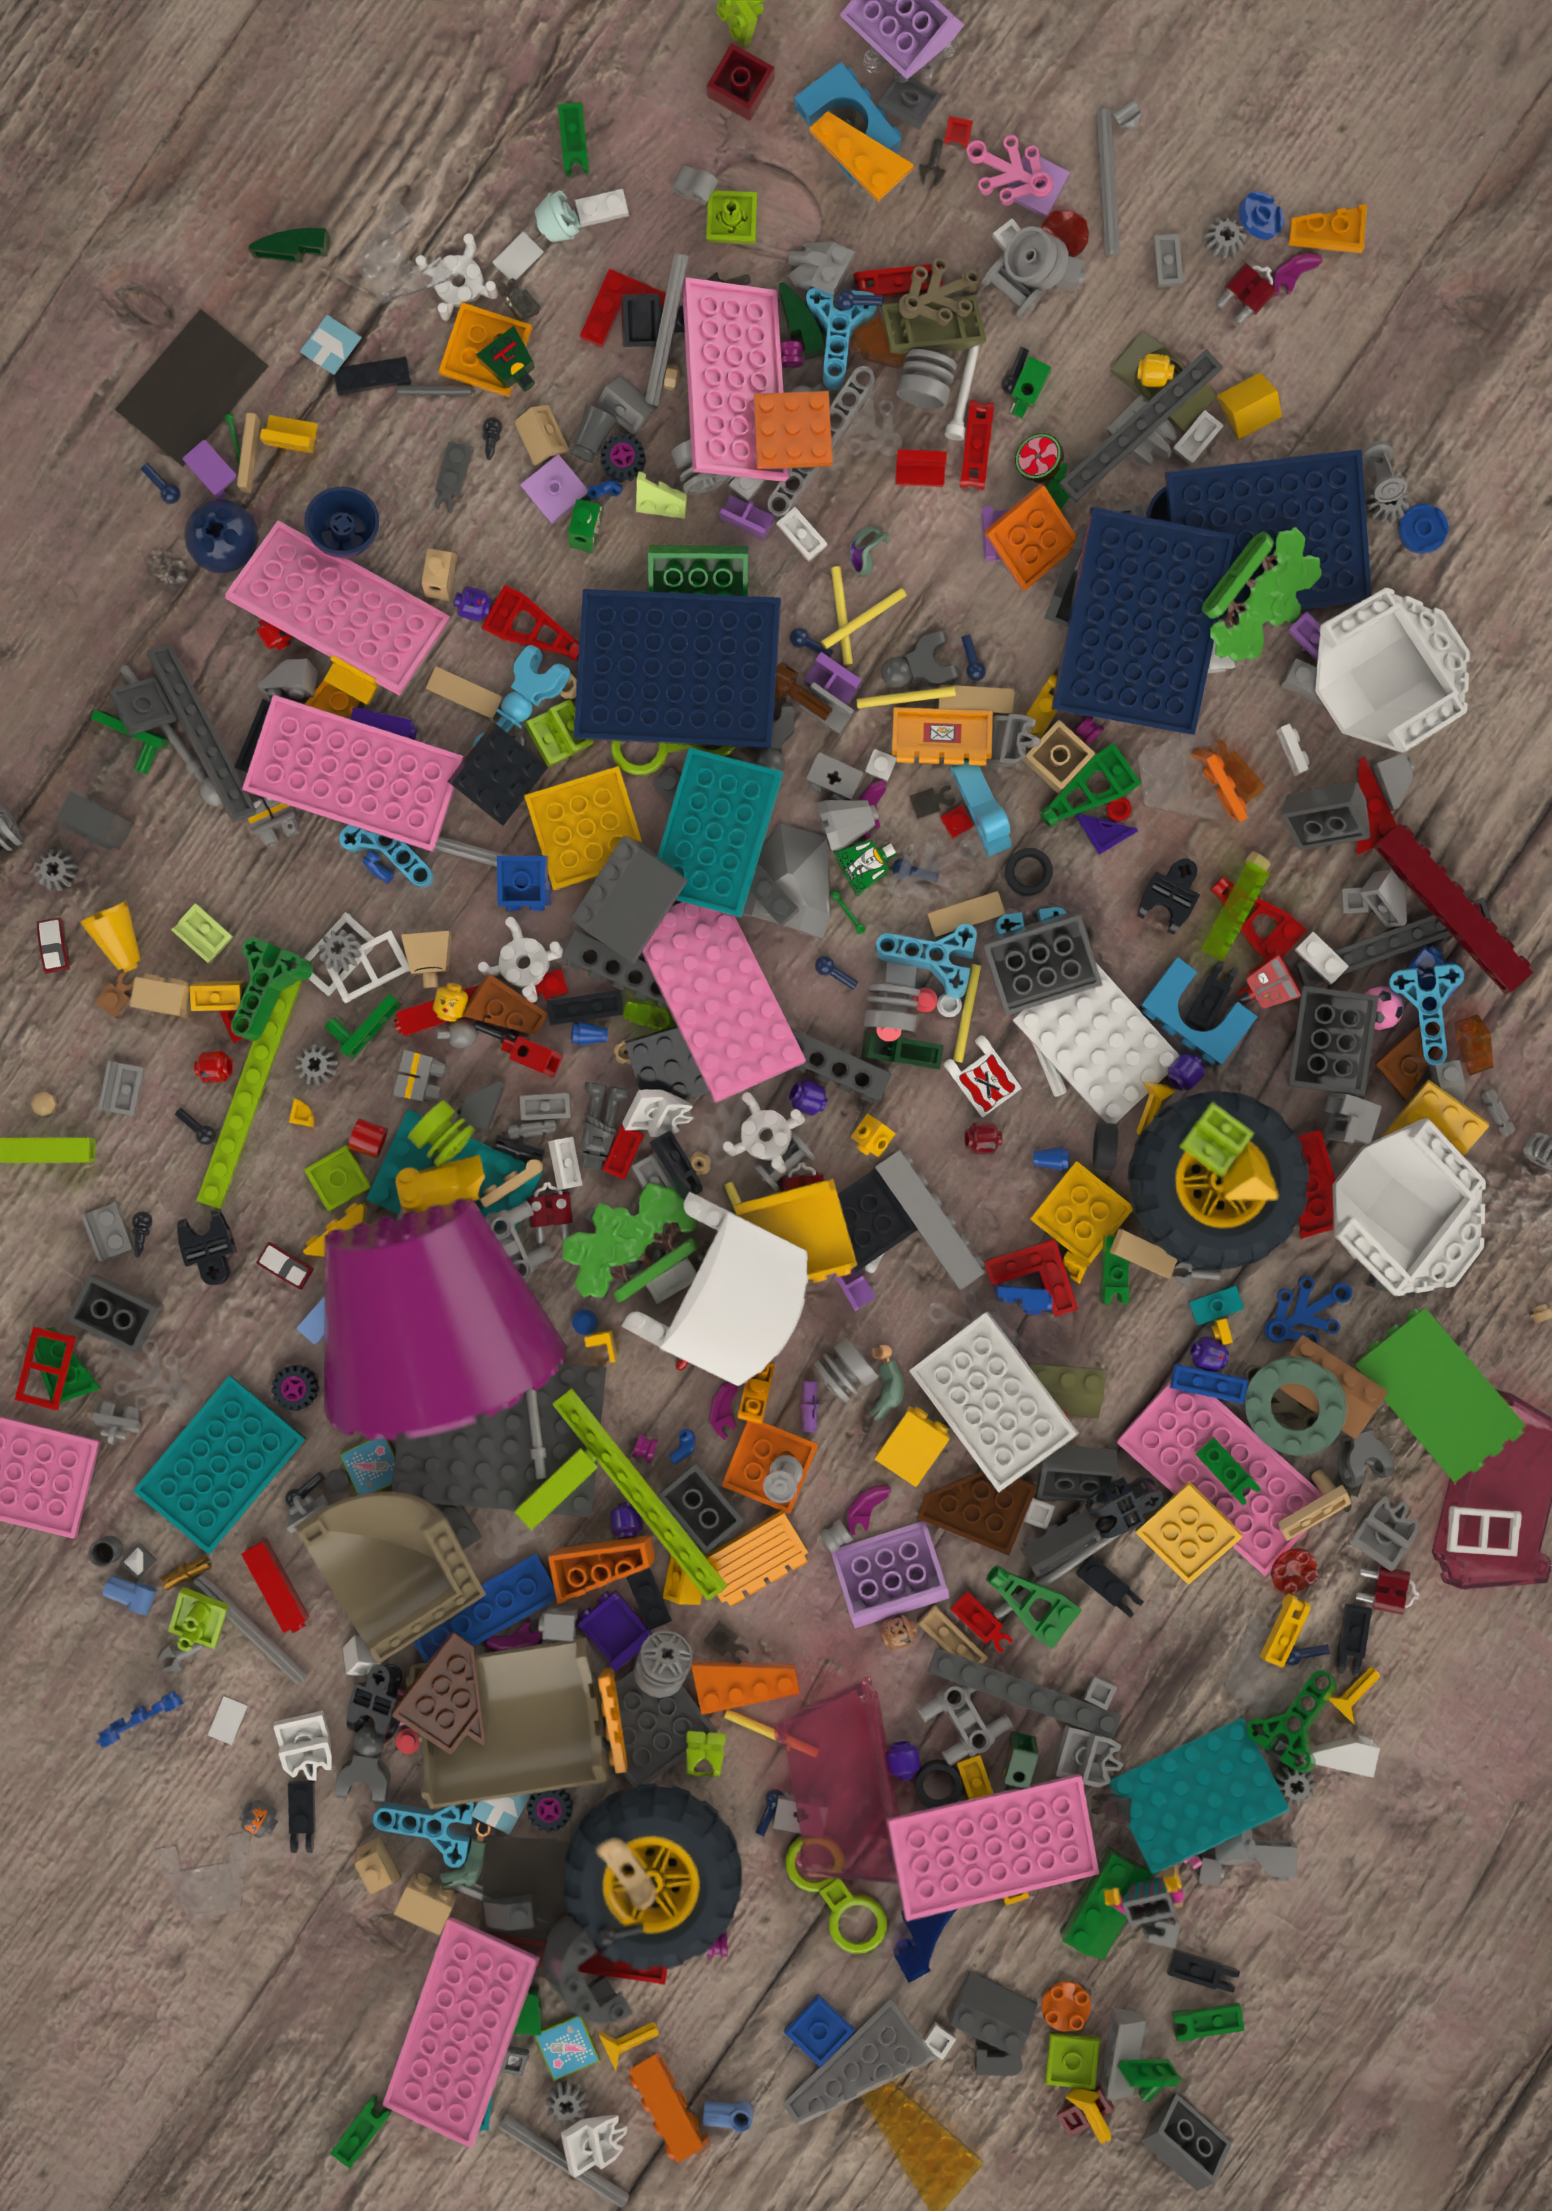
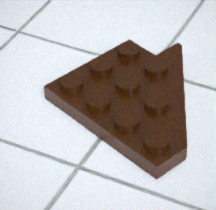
M983 1470L926 1493L916 1518L1009 1556L1037 1486L1018 1478L998 1492Z
M454 1631L450 1632L390 1712L393 1717L450 1755H452L466 1735L482 1746L485 1744L474 1647L469 1641Z

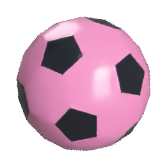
M1375 986L1364 993L1379 996L1374 1029L1387 1030L1400 1021L1403 1015L1404 1004L1399 993L1386 986Z

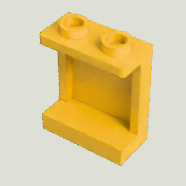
M909 1406L887 1441L876 1452L875 1460L917 1487L950 1440V1433L948 1432V1427L939 1421L934 1423L928 1419V1414L919 1407L914 1409Z

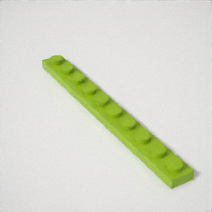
M300 980L280 993L262 1036L252 1043L196 1200L198 1202L218 1209L223 1207L302 984Z
M571 1388L552 1405L586 1448L597 1458V1462L707 1601L724 1591L728 1585L574 1390Z

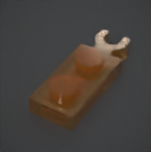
M1220 739L1216 742L1220 747L1219 753H1215L1211 748L1207 751L1215 755L1218 754L1225 765L1222 769L1226 776L1229 775L1236 785L1234 791L1247 804L1261 793L1266 786L1235 750L1228 754L1225 742Z

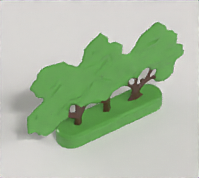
M1296 527L1291 531L1279 532L1276 539V550L1273 555L1269 556L1266 555L1273 546V539L1266 532H1260L1255 535L1203 603L1202 611L1210 618L1220 616L1228 607L1226 620L1216 622L1210 629V637L1216 643L1215 656L1220 658L1228 656L1233 662L1241 661L1245 658L1249 660L1259 658L1264 644L1263 624L1266 621H1269L1273 626L1281 625L1284 621L1296 623L1299 620L1301 605L1296 598V592L1310 589L1321 577L1319 557L1303 556L1305 537ZM1273 559L1278 562L1276 566L1271 563ZM1262 562L1265 572L1256 579L1251 580V575ZM1246 583L1251 588L1250 597L1247 601L1236 604L1233 599ZM1244 606L1245 610L1240 611L1239 607ZM1233 610H1236L1239 614V623L1236 626L1232 620V616L1235 615ZM1228 621L1230 622V628H1229V629L1226 628V623H1227Z
M648 1183L640 1195V1208L637 1215H630L626 1208L616 1207L611 1209L609 1205L598 1203L592 1218L596 1227L595 1234L579 1231L563 1241L562 1247L564 1250L562 1258L573 1265L581 1266L574 1283L583 1297L591 1295L602 1298L607 1293L609 1282L613 1278L622 1279L624 1282L623 1285L613 1292V1296L620 1303L699 1248V1245L693 1238L686 1240L679 1246L673 1245L677 1232H692L696 1229L698 1221L685 1212V1200L680 1197L676 1188ZM675 1222L679 1224V1227L676 1230L674 1229ZM665 1223H670L671 1233L666 1234L668 1238H665L663 1234V1225ZM660 1234L661 1240L656 1239L655 1235ZM653 1242L663 1243L666 1248V1255L652 1264L645 1255V1248ZM642 1261L646 1269L630 1279L627 1276L626 1264ZM614 1266L618 1272L612 1273L610 1267Z

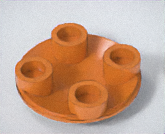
M1072 1981L1057 1982L1043 1996L1041 2004L1042 2014L1046 2022L1056 2030L1078 2031L1083 2028L1084 2023L1089 2017L1091 2010L1090 1997L1086 1990L1078 1983Z

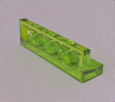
M1247 861L1201 948L1202 951L1221 962L1224 961L1270 872Z

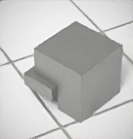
M1329 1092L1324 1111L1331 1114L1323 1138L1347 1143L1370 1144L1382 1106L1349 1094Z

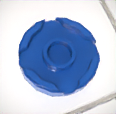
M1254 191L1245 196L1239 204L1238 213L1244 228L1251 235L1259 239L1269 240L1282 230L1284 215L1281 207H1277L1273 203L1275 200L1264 192Z
M1430 504L1414 505L1399 520V539L1404 547L1413 553H1431L1439 548L1446 539L1449 529L1447 518L1439 508L1430 506Z

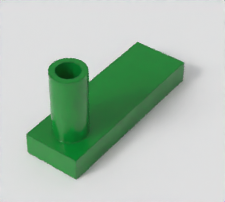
M94 710L91 717L92 720L129 735L121 718L103 710ZM149 730L131 735V737L144 742L133 768L144 774H148L157 749H166L169 743V739Z
M388 994L354 1034L335 1017L326 1023L325 1029L343 1045L339 1050L347 1057L354 1059L402 1006V1003Z
M1123 2059L1117 2066L1130 2087H1141L1138 2090V2094L1145 2102H1150L1163 2087H1175L1182 2081V2078L1169 2059Z

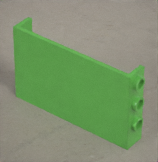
M1416 1307L1405 1316L1408 1320L1400 1326L1396 1323L1386 1331L1389 1336L1382 1342L1377 1339L1367 1347L1369 1352L1354 1363V1365L1362 1375L1388 1391L1384 1401L1455 1483L1467 1472L1471 1471L1474 1473L1484 1465L1482 1460L1487 1456L1491 1455L1494 1457L1504 1449L1502 1444L1508 1439L1514 1441L1524 1433L1522 1428L1526 1425L1426 1308L1419 1310Z

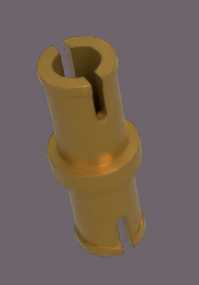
M204 1554L188 1564L185 1562L180 1564L178 1569L160 1577L161 1583L167 1582L162 1586L166 1591H169L185 1581L190 1582L194 1580L195 1576L212 1568V1563H207V1561H210V1558Z

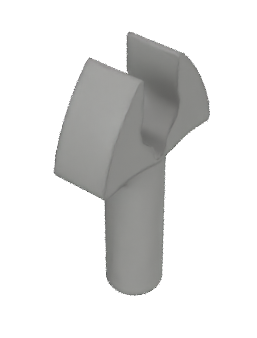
M1179 1262L1175 1265V1268H1185L1190 1274L1184 1277L1173 1276L1181 1284L1191 1287V1281L1194 1278L1220 1280L1221 1271L1198 1269L1191 1264Z
M195 1642L191 1650L183 1651L181 1649H173L172 1644L164 1649L158 1662L168 1656L171 1658L175 1657L176 1659L173 1661V1664L166 1666L162 1670L168 1672L181 1671L184 1668L181 1664L182 1660L204 1649L205 1646Z

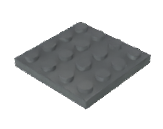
M633 1668L615 1683L628 1764L627 1770L623 1774L632 1787L636 1788L639 1784H649L686 1756V1748H688V1743H686L687 1731H701L707 1735L709 1732L717 1733V1729L706 1714H701L700 1706L684 1684L678 1692L669 1697L658 1698L650 1696L642 1691L636 1683ZM601 1692V1693H600V1697H601V1703H602L603 1698H602V1692ZM603 1716L604 1726H607L606 1716ZM603 1737L602 1746L609 1754V1751H612L610 1741L607 1742L606 1737Z

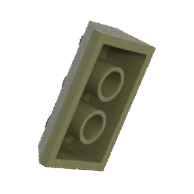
M1028 1362V1366L1060 1409L1067 1412L1068 1416L1099 1419L1104 1397L1106 1375L1104 1369Z

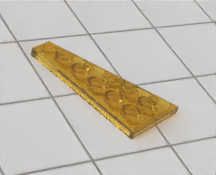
M893 2081L861 2095L929 2211H944L984 2164L983 2160Z

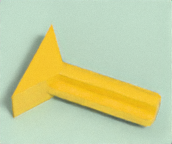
M1142 1082L1149 1097L1137 1128L1138 1135L1149 1125L1154 1116L1158 1114L1162 1100L1176 1092L1177 1089L1167 1084Z
M1368 1667L1341 1696L1331 1695L1329 1701L1354 1724L1351 1707L1380 1678V1674L1373 1667Z
M650 2022L616 2039L599 2030V2037L615 2071L617 2070L619 2054L659 2035L658 2027L654 2022Z
M1073 2088L1065 2098L1084 2112L1098 2141L1102 2144L1111 2140V2132L1094 2102L1101 2094Z

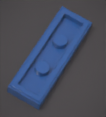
M1174 1363L1169 1388L1244 1404L1249 1380Z

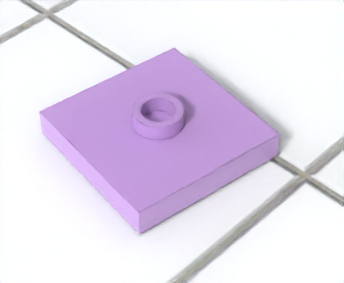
M1030 152L1028 156L1034 157L1036 154ZM1024 153L1021 159L1023 170L1033 175L1031 164L1026 161ZM1040 157L1039 161L1042 172L1049 174L1053 180L1051 193L1041 198L1028 194L1016 198L1014 202L1047 218L1070 172ZM1018 180L1009 183L1006 188L1013 189L1025 185V183ZM1043 183L1037 185V188L1045 187ZM1010 194L1004 195L1008 199L1012 196Z
M559 454L520 484L521 488L551 524H554L575 506L576 499L583 500L588 496V489Z

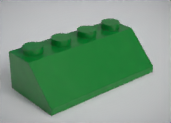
M1111 1847L1108 1848L1098 1866L1099 1874L1092 1876L1060 1933L1063 1942L1085 1955L1103 1960L1127 1920L1126 1914H1122L1112 1905L1105 1904L1104 1890L1119 1888V1894L1123 1898L1132 1884L1146 1881L1152 1876L1148 1868Z

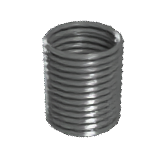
M105 1536L90 1546L88 1552L89 1559L95 1566L107 1567L122 1556L123 1545L117 1537ZM101 1542L109 1544L113 1549L111 1560H106L99 1554Z

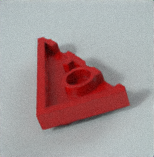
M1365 757L1358 760L1357 778L1358 785L1367 803L1370 837L1369 839L1356 841V856L1372 849L1379 839L1397 825Z

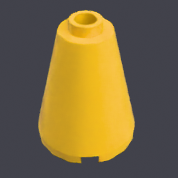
M126 900L80 921L82 927L117 970L123 969L126 973L139 967L137 962L141 958Z

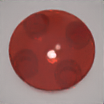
M1054 210L1041 225V229L1049 234H1053L1065 243L1068 256L1070 257L1079 255L1088 243L1089 230L1087 221L1073 211Z
M1293 1548L1285 1551L1275 1560L1271 1569L1273 1585L1285 1595H1294L1296 1592L1305 1589L1309 1584L1315 1583L1319 1576L1315 1557L1311 1552L1303 1548Z

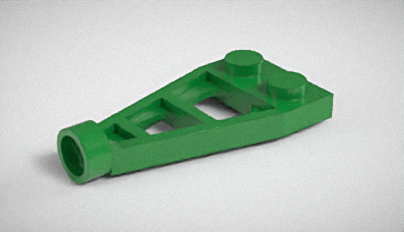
M1112 743L1093 756L1051 805L1040 811V815L1051 828L1063 819L1117 800L1142 783L1118 748ZM1095 771H1101L1109 782L1110 789L1097 795L1092 794L1086 786V782ZM1080 788L1087 801L1077 807H1071L1066 798L1073 790ZM1052 809H1056L1058 811V817Z
M999 1565L994 1566L987 1574L986 1581L1000 1592L1030 1633L1050 1649L1055 1646L1082 1611L1079 1606L1062 1593L1010 1573ZM1017 1585L1030 1590V1593L1021 1604L1011 1596ZM1036 1598H1042L1051 1603V1607L1040 1621L1035 1620L1029 1612V1607Z

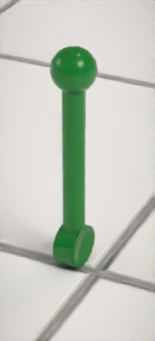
M228 413L224 419L229 425L236 452V461L240 463L241 451L233 424L234 416Z
M837 890L832 891L831 898L837 900L856 926V932L858 934L864 933L865 926L859 924L841 899L840 892Z

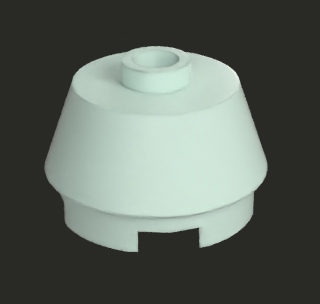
M560 190L554 194L548 193L535 209L537 227L551 242L574 239V235L580 232L578 229L581 227L575 209L571 210L569 205L564 202L567 200V196Z

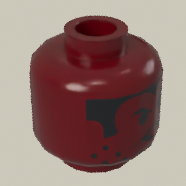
M991 1122L972 1123L969 1129L965 1130V1147L969 1148L972 1154H994L998 1146L1002 1145V1132L998 1131L996 1125Z

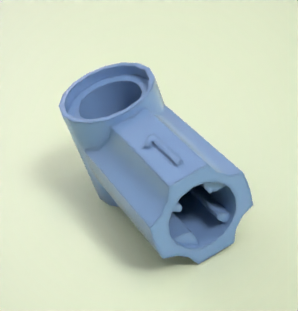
M113 1574L106 1582L103 1590V1596L125 1604L129 1610L142 1615H148L157 1590L152 1586L143 1583L135 1584Z
M705 2101L703 2125L732 2128L736 2132H745L752 2124L753 2107L747 2101H738L735 2104ZM744 2113L748 2118L740 2120L736 2117V2114Z

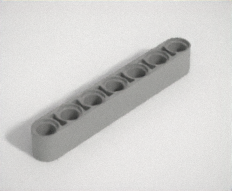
M860 366L853 371L830 406V419L834 416L842 419L839 427H831L832 449L874 388L875 378L873 371L866 366ZM865 374L870 377V382L867 385H859L857 383V378L860 375ZM848 395L856 398L855 404L850 407L843 404V399ZM802 467L789 468V478L785 482L780 481L769 497L768 508L770 513L776 518L781 519L791 511L820 467H812L808 470ZM792 479H797L800 481L799 488L794 491L789 490L787 483ZM777 500L786 502V507L783 511L777 512L773 509V504Z

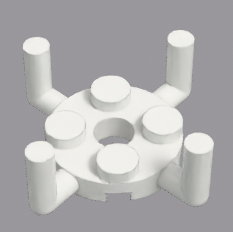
M469 233L464 236L466 248L463 256L448 255L437 268L428 265L425 257L422 255L416 258L419 271L433 277L435 290L444 302L438 305L439 314L444 321L450 319L454 307H460L461 302L469 304L476 301L480 295L491 299H496L498 296L495 283L488 281L485 286L480 267L472 260L476 244L473 235ZM463 276L465 283L461 287L453 286L452 280L454 277Z
M508 917L506 925L512 931L513 941L501 949L499 965L490 967L486 962H481L478 965V969L484 976L487 973L494 977L503 975L512 985L523 988V995L528 1001L533 1003L538 998L535 985L539 984L543 980L546 971L548 972L549 961L562 958L564 950L558 942H552L550 944L551 950L546 951L535 939L523 938L520 925L513 917ZM521 958H530V965L527 968L520 969L518 967V962Z
M746 1092L743 1094L742 1099L748 1105L752 1115L742 1124V1142L733 1145L731 1142H725L723 1149L730 1156H736L747 1150L755 1158L766 1161L772 1160V1167L778 1173H784L786 1166L781 1156L788 1149L792 1137L791 1129L803 1124L805 1117L797 1109L791 1112L792 1118L788 1120L774 1110L761 1111L756 1099ZM765 1129H770L773 1132L772 1139L767 1142L761 1141V1132Z

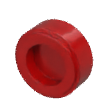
M1124 797L1111 801L1106 805V814L1114 822L1126 820L1131 813V804Z

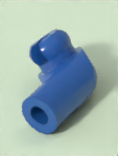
M610 479L588 489V496L591 499H596L611 493L612 496L617 497L623 491V487L618 483V480Z
M368 851L367 855L363 857V864L375 877L389 884L394 877V873L377 863L380 859L379 854L374 851Z
M683 1429L680 1431L679 1448L669 1454L670 1459L675 1465L694 1452L695 1435L691 1430Z

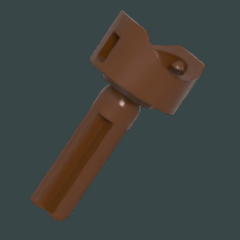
M781 662L777 666L775 698L781 700L788 694L798 703L826 721L833 708L797 684L798 672L784 662Z

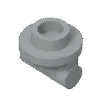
M1131 99L1112 113V116L1121 129L1126 128L1130 130L1139 124V118L1142 114L1135 100Z

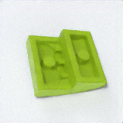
M571 699L550 708L546 713L532 718L524 724L547 767L565 760L594 743V740L574 738L575 706Z
M1212 1103L1179 1147L1221 1177L1225 1174L1236 1156L1241 1153L1254 1133Z

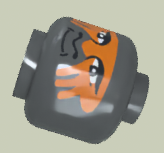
M256 1800L253 1803L249 1802L239 1818L242 1821L241 1828L257 1838L263 1837L265 1833L271 1835L278 1823L274 1819L276 1810L261 1800Z

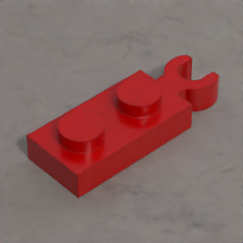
M967 1590L950 1607V1610L986 1644L992 1639L997 1651L1004 1652V1649L999 1645L1001 1639H1007L1010 1643L1013 1642L1008 1633L999 1631L1003 1624Z

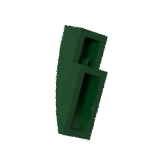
M326 228L291 229L271 234L249 244V251L253 258L302 263L303 254L328 256L330 236Z
M784 282L779 283V294L790 338L801 337L806 360L824 356L826 347L814 317L804 302Z
M865 1033L861 1057L940 1070L944 1045L901 1037L894 1041H885L876 1033Z

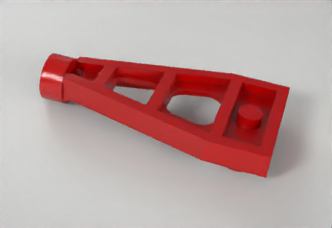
M504 584L481 627L482 630L505 642L526 647L533 645L542 651L563 655L577 662L579 659L580 641L575 640L526 595ZM521 611L528 612L536 621L533 631L529 634L516 632L512 628ZM544 625L554 630L558 635L553 644L537 639ZM572 643L569 651H567V646Z
M1224 875L1210 889L1218 897L1254 952L1263 960L1277 950L1283 958L1307 931L1289 913L1237 887ZM1228 888V892L1223 894L1222 892ZM1240 898L1245 899L1255 907V910L1247 919H1244L1234 907V904ZM1259 914H1264L1276 922V927L1266 938L1259 937L1252 926L1253 920Z

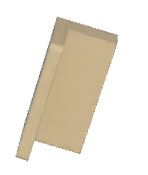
M549 405L531 407L515 421V425L534 465L541 464L549 456L561 455L569 450Z

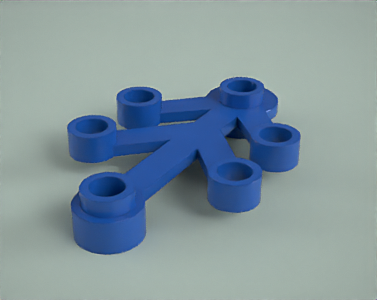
M1303 1276L1298 1281L1300 1291L1294 1314L1285 1319L1288 1303L1293 1300V1293L1288 1289L1279 1290L1277 1293L1279 1302L1275 1318L1269 1320L1264 1327L1266 1338L1271 1342L1281 1343L1287 1338L1298 1341L1302 1335L1307 1337L1312 1334L1314 1336V1343L1317 1344L1319 1338L1316 1333L1311 1331L1302 1333L1290 1329L1299 1323L1324 1329L1329 1334H1336L1340 1329V1324L1337 1320H1324L1312 1315L1336 1301L1340 1303L1348 1302L1352 1297L1351 1287L1346 1283H1336L1332 1286L1331 1293L1307 1306L1310 1291L1314 1288L1315 1283L1311 1277ZM1305 1279L1310 1281L1308 1288H1304L1302 1285ZM1338 1288H1343L1344 1290L1342 1297H1338L1336 1294ZM1283 1292H1288L1289 1298L1286 1301L1281 1299ZM1330 1322H1334L1336 1325L1333 1331L1328 1329ZM1274 1326L1280 1327L1278 1335H1274L1272 1332Z
M172 1691L161 1697L162 1700L151 1705L152 1709L146 1711L144 1706L130 1712V1720L126 1723L123 1717L109 1724L110 1727L98 1733L99 1738L95 1740L96 1743H100L101 1747L105 1748L121 1739L119 1733L145 1721L156 1713L163 1710L166 1713L184 1703L180 1694Z

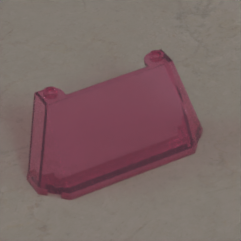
M1497 1389L1495 1390L1526 1425L1522 1428L1524 1433L1514 1441L1508 1439L1502 1444L1504 1449L1496 1456L1492 1457L1489 1455L1482 1460L1484 1465L1476 1472H1467L1455 1483L1449 1479L1432 1548L1434 1560L1439 1561L1442 1569L1440 1575L1443 1583L1464 1590L1548 1583L1551 1572V1560L1546 1554L1540 1553L1552 1505V1417L1514 1394ZM1450 1507L1520 1511L1522 1517L1517 1556L1447 1551ZM1460 1514L1457 1545L1478 1547L1481 1516ZM1490 1516L1487 1547L1508 1549L1510 1518Z
M870 1676L864 1677L782 1718L777 1723V1727H775V1739L781 1743L783 1748L786 1747L803 1843L800 1847V1852H797V1865L799 1868H802L803 1875L899 1883L887 1819L900 1816L893 1775L889 1773L886 1759L888 1746L879 1695L877 1691H871L870 1689L872 1687Z

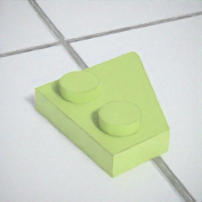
M638 472L636 512L685 519L687 494L677 489H672L661 481L657 484L645 479V473Z

